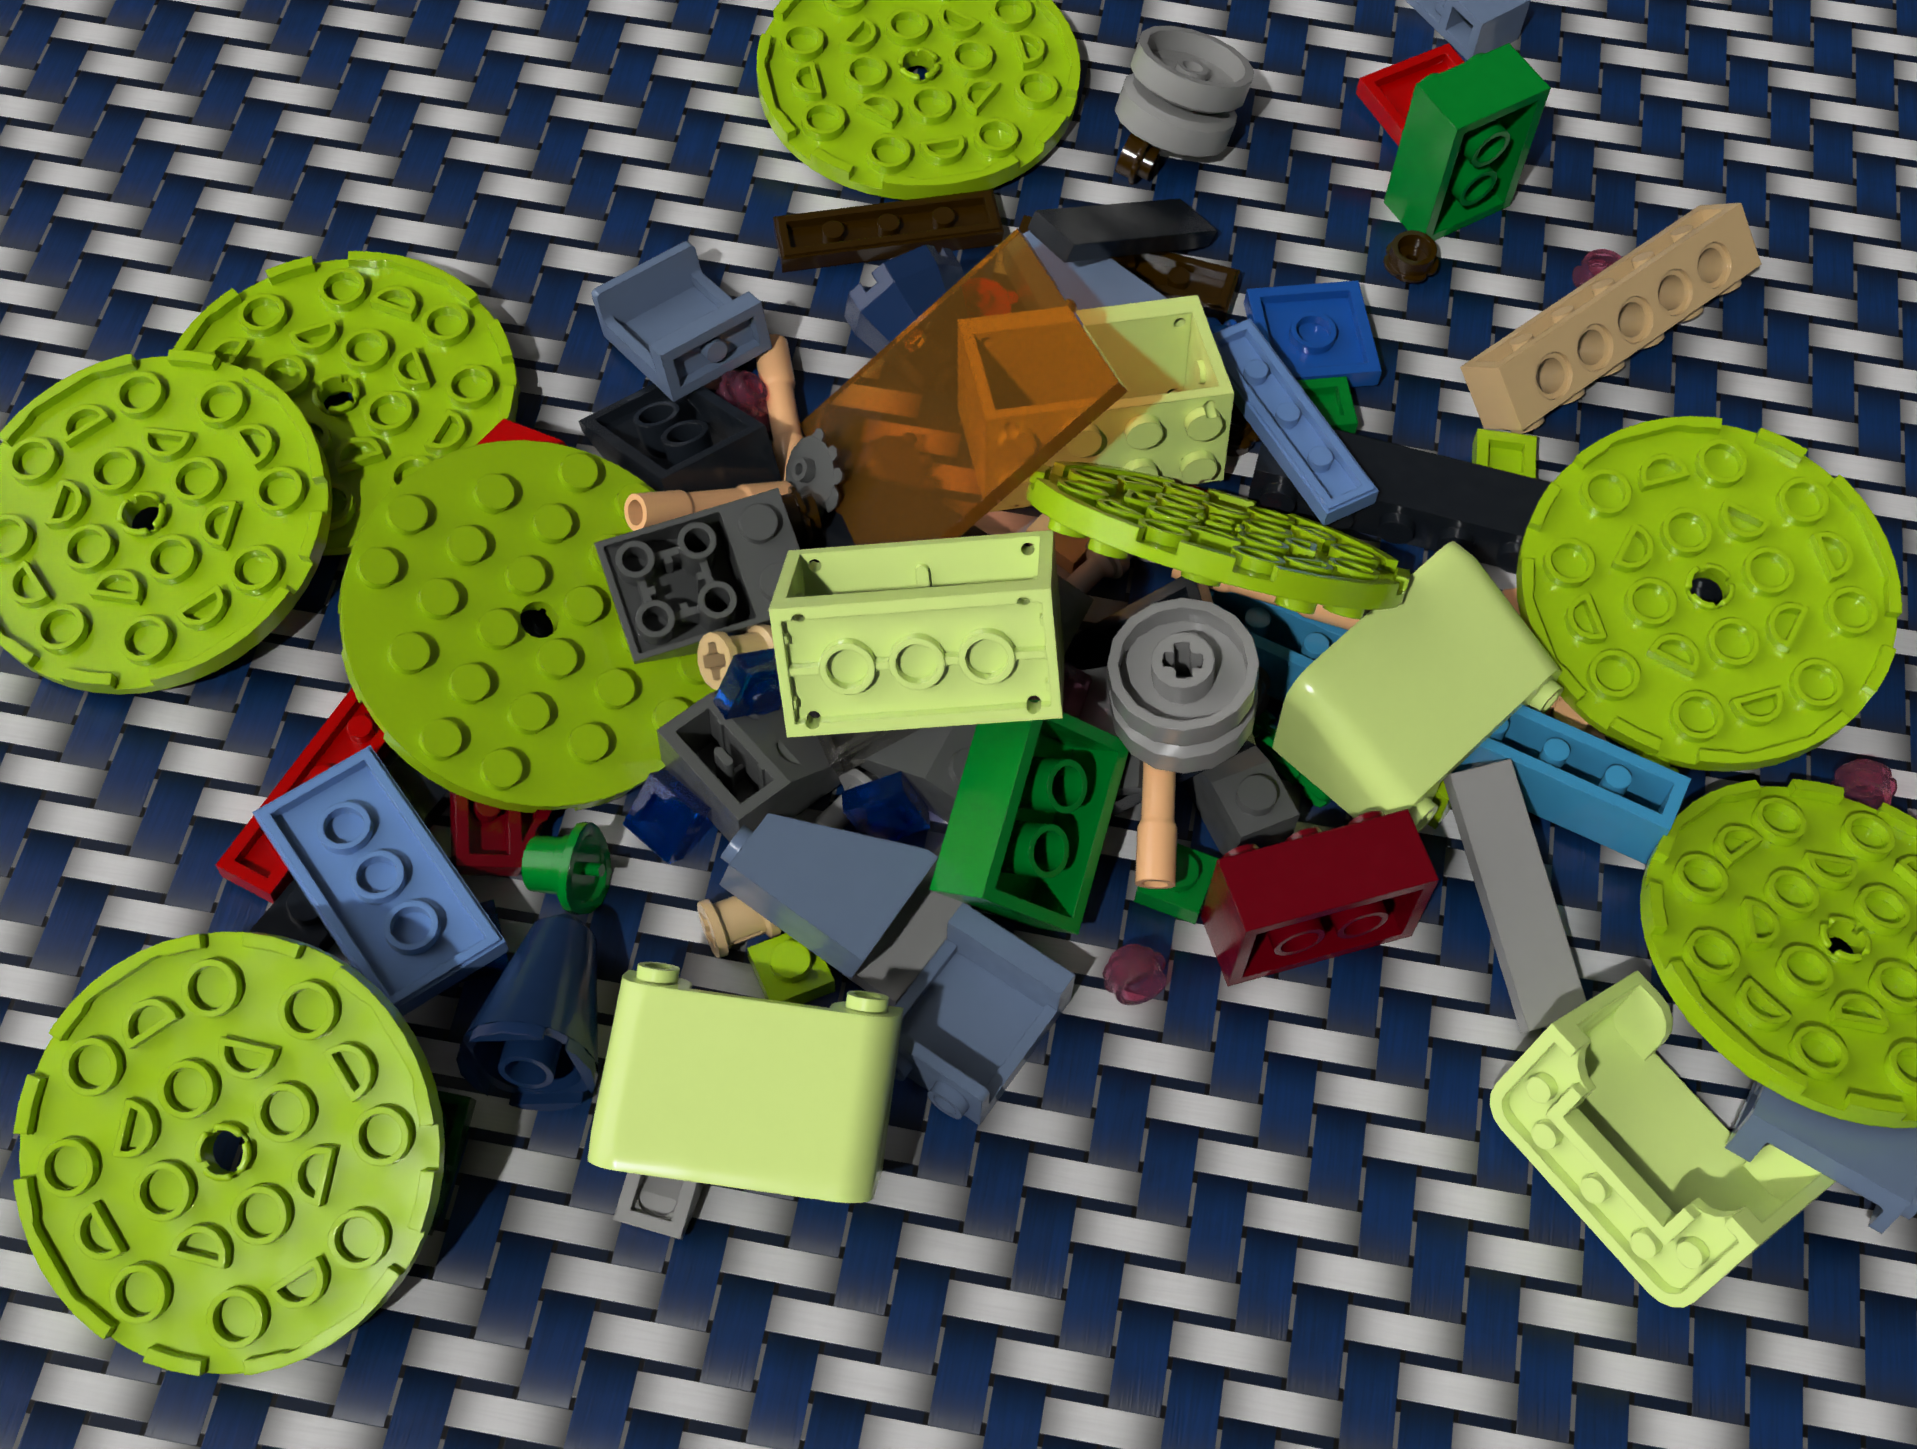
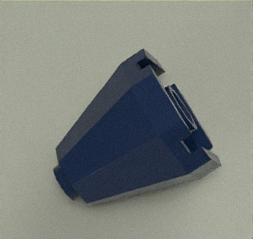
M925 244L883 262L871 273L877 283L867 292L861 283L852 289L848 294L844 317L858 338L924 393L930 395L943 394L944 397H952L963 392V325L971 324L973 320L963 270L952 250L942 247L941 254L939 255L935 246Z

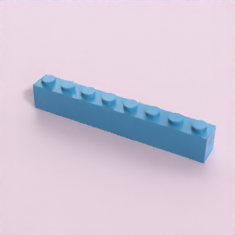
M1209 589L1213 603L1235 615L1252 635L1259 659V666L1267 672L1271 681L1267 694L1284 702L1287 692L1299 675L1348 631L1302 617L1297 612L1232 592L1222 593ZM1525 705L1518 709L1451 772L1455 773L1511 759L1527 812L1646 865L1662 836H1667L1670 832L1691 781V778Z

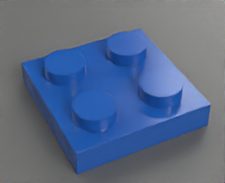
M1358 280L1250 288L1246 290L1244 307L1247 319L1250 318L1296 380L1347 376L1349 387L1378 385L1382 369Z

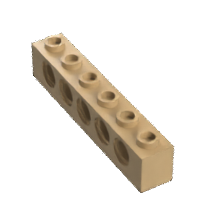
M1742 203L1699 205L1462 365L1460 368L1483 428L1510 430L1511 433L1523 434L1538 428L1545 421L1543 416L1558 406L1578 400L1585 394L1584 388L1596 379L1618 372L1625 366L1624 360L1638 350L1660 343L1665 338V331L1677 323L1688 321L1700 315L1704 310L1703 305L1714 297L1727 294L1740 287L1742 284L1741 279L1762 265Z

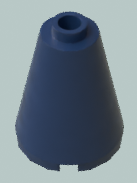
M556 914L537 920L531 926L460 1042L456 1061L460 1074L477 1091L488 1096L492 1085L502 1091L511 1093L509 1101L511 1106L526 1110L548 1112L574 1108L582 1103L584 1092L588 1090L591 1093L593 1092L598 1078L597 939L594 933L580 919L571 915Z

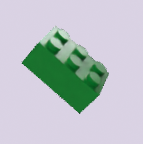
M1510 43L1487 53H1478L1460 65L1441 73H1432L1419 83H1416L1384 198V204L1408 231L1423 232L1435 241L1511 205L1551 87Z
M1029 700V701L1035 703V702H1038L1039 700ZM1063 712V718L977 724L929 890L1024 926L1078 935L1129 752L1119 737Z

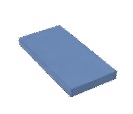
M371 745L252 812L257 823L350 965L378 987L402 1016L509 951L503 936Z

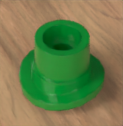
M593 822L577 823L571 833L563 837L534 836L526 845L523 853L522 879L529 891L557 895L562 909L576 915L592 913L602 904L609 891L612 874L611 858L606 839L600 828Z

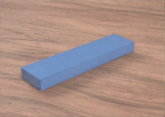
M1249 318L1213 333L1234 390L1233 402L1322 525H1328L1375 504L1379 490L1253 321Z

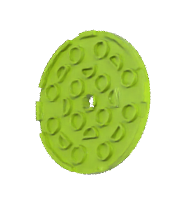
M781 0L773 10L774 18L766 33H762L760 36L757 50V86L765 117L774 133L796 158L812 170L838 184L870 195L911 200L989 190L1011 181L1031 169L1057 145L1073 118L1078 100L1081 68L1077 42L1069 23L1052 0ZM913 66H923L929 72L925 73V79L920 80L919 74L909 72L907 69Z
M348 251V259L314 263L313 257L308 256L265 270L268 278L248 287L239 294L232 288L211 303L189 325L173 348L175 350H193L216 354L222 362L241 367L245 370L250 367L273 381L291 398L302 412L321 444L331 477L333 501L331 525L322 556L351 553L363 525L375 507L390 490L408 475L450 452L478 444L504 418L512 422L516 420L519 391L517 371L507 336L498 318L494 319L491 313L480 303L478 295L456 277L422 261L381 252ZM343 391L352 394L353 402L348 400L342 405L330 406L328 410L325 408L324 402L329 396L338 395Z
M169 349L168 356L149 357L138 360L132 354L122 355L96 363L57 382L20 410L0 432V440L2 441L0 445V645L28 669L50 681L87 692L116 695L165 690L195 681L237 660L268 636L294 608L319 566L331 525L333 502L331 477L325 454L310 424L291 398L273 381L250 367L245 370L241 367L222 362L216 354L193 350ZM148 507L159 508L158 515L152 523L154 526L153 530L132 528V522L141 510Z
M1682 416L1646 421L1620 429L1581 451L1574 461L1553 482L1551 481L1540 498L1526 527L1519 550L1516 584L1520 616L1562 670L1557 683L1563 687L1560 695L1563 700L1587 723L1625 748L1641 755L1644 752L1660 755L1668 759L1670 765L1702 771H1743L1780 764L1819 747L1838 734L1854 719L1870 698L1878 691L1889 671L1896 649L1893 647L1897 631V618L1902 614L1900 579L1896 561L1887 537L1863 498L1840 474L1834 479L1822 467L1804 456L1808 449L1764 428H1760L1755 433L1733 426L1722 425V418ZM1697 578H1707L1714 581L1722 590V600L1719 604L1715 605L1714 602L1702 600L1696 593L1691 594L1692 581Z
M513 440L478 444L450 452L417 469L390 490L363 525L351 550L341 582L338 614H340V632L343 646L341 655L349 682L359 704L363 702L375 723L383 731V739L401 758L425 777L450 792L488 806L524 813H535L537 810L574 808L575 811L602 805L626 795L630 790L647 782L664 770L666 766L661 760L657 729L709 693L717 690L712 689L705 683L700 674L697 654L634 664L594 545L595 542L632 532L633 530L628 526L624 514L626 499L633 493L656 492L653 488L619 465L595 454L550 442ZM543 608L553 624V634L543 638L531 636L522 627L520 616L525 611H539Z
M1055 461L1051 474L1052 467L1041 463L1035 465L1032 469L1026 491L1027 500L1038 511L1050 518L1048 524L1050 530L1075 538L1089 537L1088 549L1095 553L1116 559H1127L1129 553L1179 570L1182 577L1196 583L1219 587L1221 583L1273 595L1276 596L1274 602L1277 605L1304 614H1314L1316 606L1319 604L1323 605V608L1331 613L1352 619H1362L1364 610L1391 609L1398 607L1403 602L1411 574L1409 570L1397 567L1399 562L1397 559L1355 537L1293 513L1285 515L1270 509L1256 507V501L1211 488L1204 492L1187 485L1175 483L1171 478L1124 468L1081 462Z
M1792 779L1787 787H1760L1757 780L1744 781L1709 792L1692 802L1677 815L1668 835H1663L1656 845L1643 875L1640 894L1641 923L1645 942L1653 965L1677 1007L1684 1014L1686 1020L1720 1054L1739 1068L1747 1077L1781 1096L1811 1110L1841 1120L1887 1128H1917V819L1884 802L1876 810L1860 802L1844 798L1843 787L1800 779ZM1829 938H1840L1852 948L1854 954L1846 953L1840 949L1836 950L1833 954L1829 950L1832 946Z
M259 932L192 934L161 942L139 951L114 965L91 982L69 1004L49 1031V1034L53 1037L47 1045L35 1073L27 1074L18 1103L13 1134H20V1178L13 1180L19 1217L29 1247L42 1273L70 1311L100 1338L104 1340L111 1337L124 1347L144 1356L142 1362L173 1372L201 1376L206 1373H244V1375H254L279 1369L303 1360L342 1340L365 1323L385 1304L405 1279L427 1238L439 1202L444 1173L445 1138L443 1116L435 1080L414 1032L398 1009L382 991L358 970L317 947L284 936ZM222 1131H229L238 1138L242 1137L245 1141L242 1144L243 1155L239 1166L236 1168L237 1171H227L221 1168L215 1161L213 1144Z

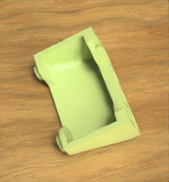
M1451 541L1411 574L1401 605L1391 609L1371 610L1299 675L1284 699L1272 749L1353 818L1371 811H1382L1387 815L1408 809L1419 833L1438 810L1439 806L1432 800L1440 783L1447 775L1455 770L1523 705L1545 714L1563 691V687L1557 683L1562 670L1479 561L1458 543Z
M640 962L637 965V971L628 970L622 975L591 1128L588 1162L604 1169L831 1202L863 1203L874 1198L883 1170L904 1008L888 1006V996L869 991H848L846 1001L835 1002L827 1008L691 989L692 983L690 981L679 978L680 968L678 966L660 962Z
M1637 970L1551 1023L1495 1084L1490 1093V1108L1493 1118L1500 1129L1641 1286L1658 1302L1670 1307L1684 1308L1697 1301L1836 1181L1769 1143L1764 1145L1751 1162L1725 1148L1731 1132L1655 1053L1671 1034L1673 1017L1670 1006L1663 996Z

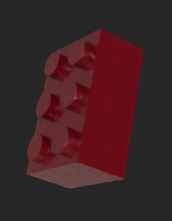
M1408 809L1387 815L1382 811H1371L1357 816L1346 826L1323 832L1318 827L1306 828L1292 834L1285 842L1259 848L1256 844H1246L1228 851L1221 859H1217L1201 919L1227 986H1232L1412 936L1439 879Z

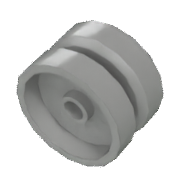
M1170 25L1153 26L1142 31L1130 64L1133 73L1126 76L1115 107L1119 121L1140 139L1175 154L1205 157L1215 156L1226 150L1237 119L1235 110L1243 106L1253 80L1254 70L1248 59L1232 46L1213 36L1193 29Z
M1188 598L1156 602L1128 618L1113 638L1107 662V672L1110 687V710L1115 733L1131 755L1155 769L1185 774L1212 769L1237 754L1253 731L1258 703L1257 684L1259 679V659L1254 639L1240 620L1232 613L1212 602Z

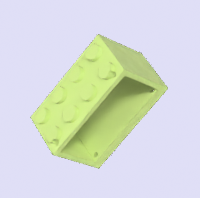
M1198 295L963 325L962 412L989 512L1031 507L1032 505L1026 498V491L1032 469L1039 463L1052 467L1050 474L1052 473L1055 461H1066L1129 469L1131 471L1171 478L1175 483L1183 485L1224 480L1234 390Z
M1046 530L788 550L769 607L787 738L1063 718L1065 653L1054 531ZM1025 543H1030V544H1032V545H1031V546H1025L1024 544H1025ZM813 559H816V560L820 561V562L812 561V562L810 563V561L813 560ZM1030 696H1037L1040 700L1034 703L1029 701L1028 698ZM816 711L820 714V717L813 718L809 713Z

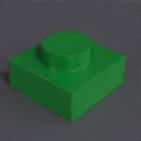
M1347 376L1297 380L1332 429L1352 434L1356 433L1358 420Z
M1177 843L1176 886L1168 889H1148L1138 886L1134 902L1196 924L1209 890L1217 859L1219 858Z

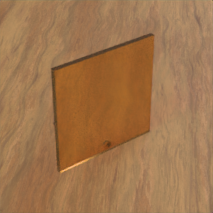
M1018 228L800 423L806 437L813 435L816 428L824 429L826 433L824 443L829 447L834 445L840 451V456L835 461V467L843 470L845 479L836 485L842 496L840 505L835 510L842 515L855 545L960 537L1128 392L1076 314L1077 304L1075 301L1065 297L1027 238Z

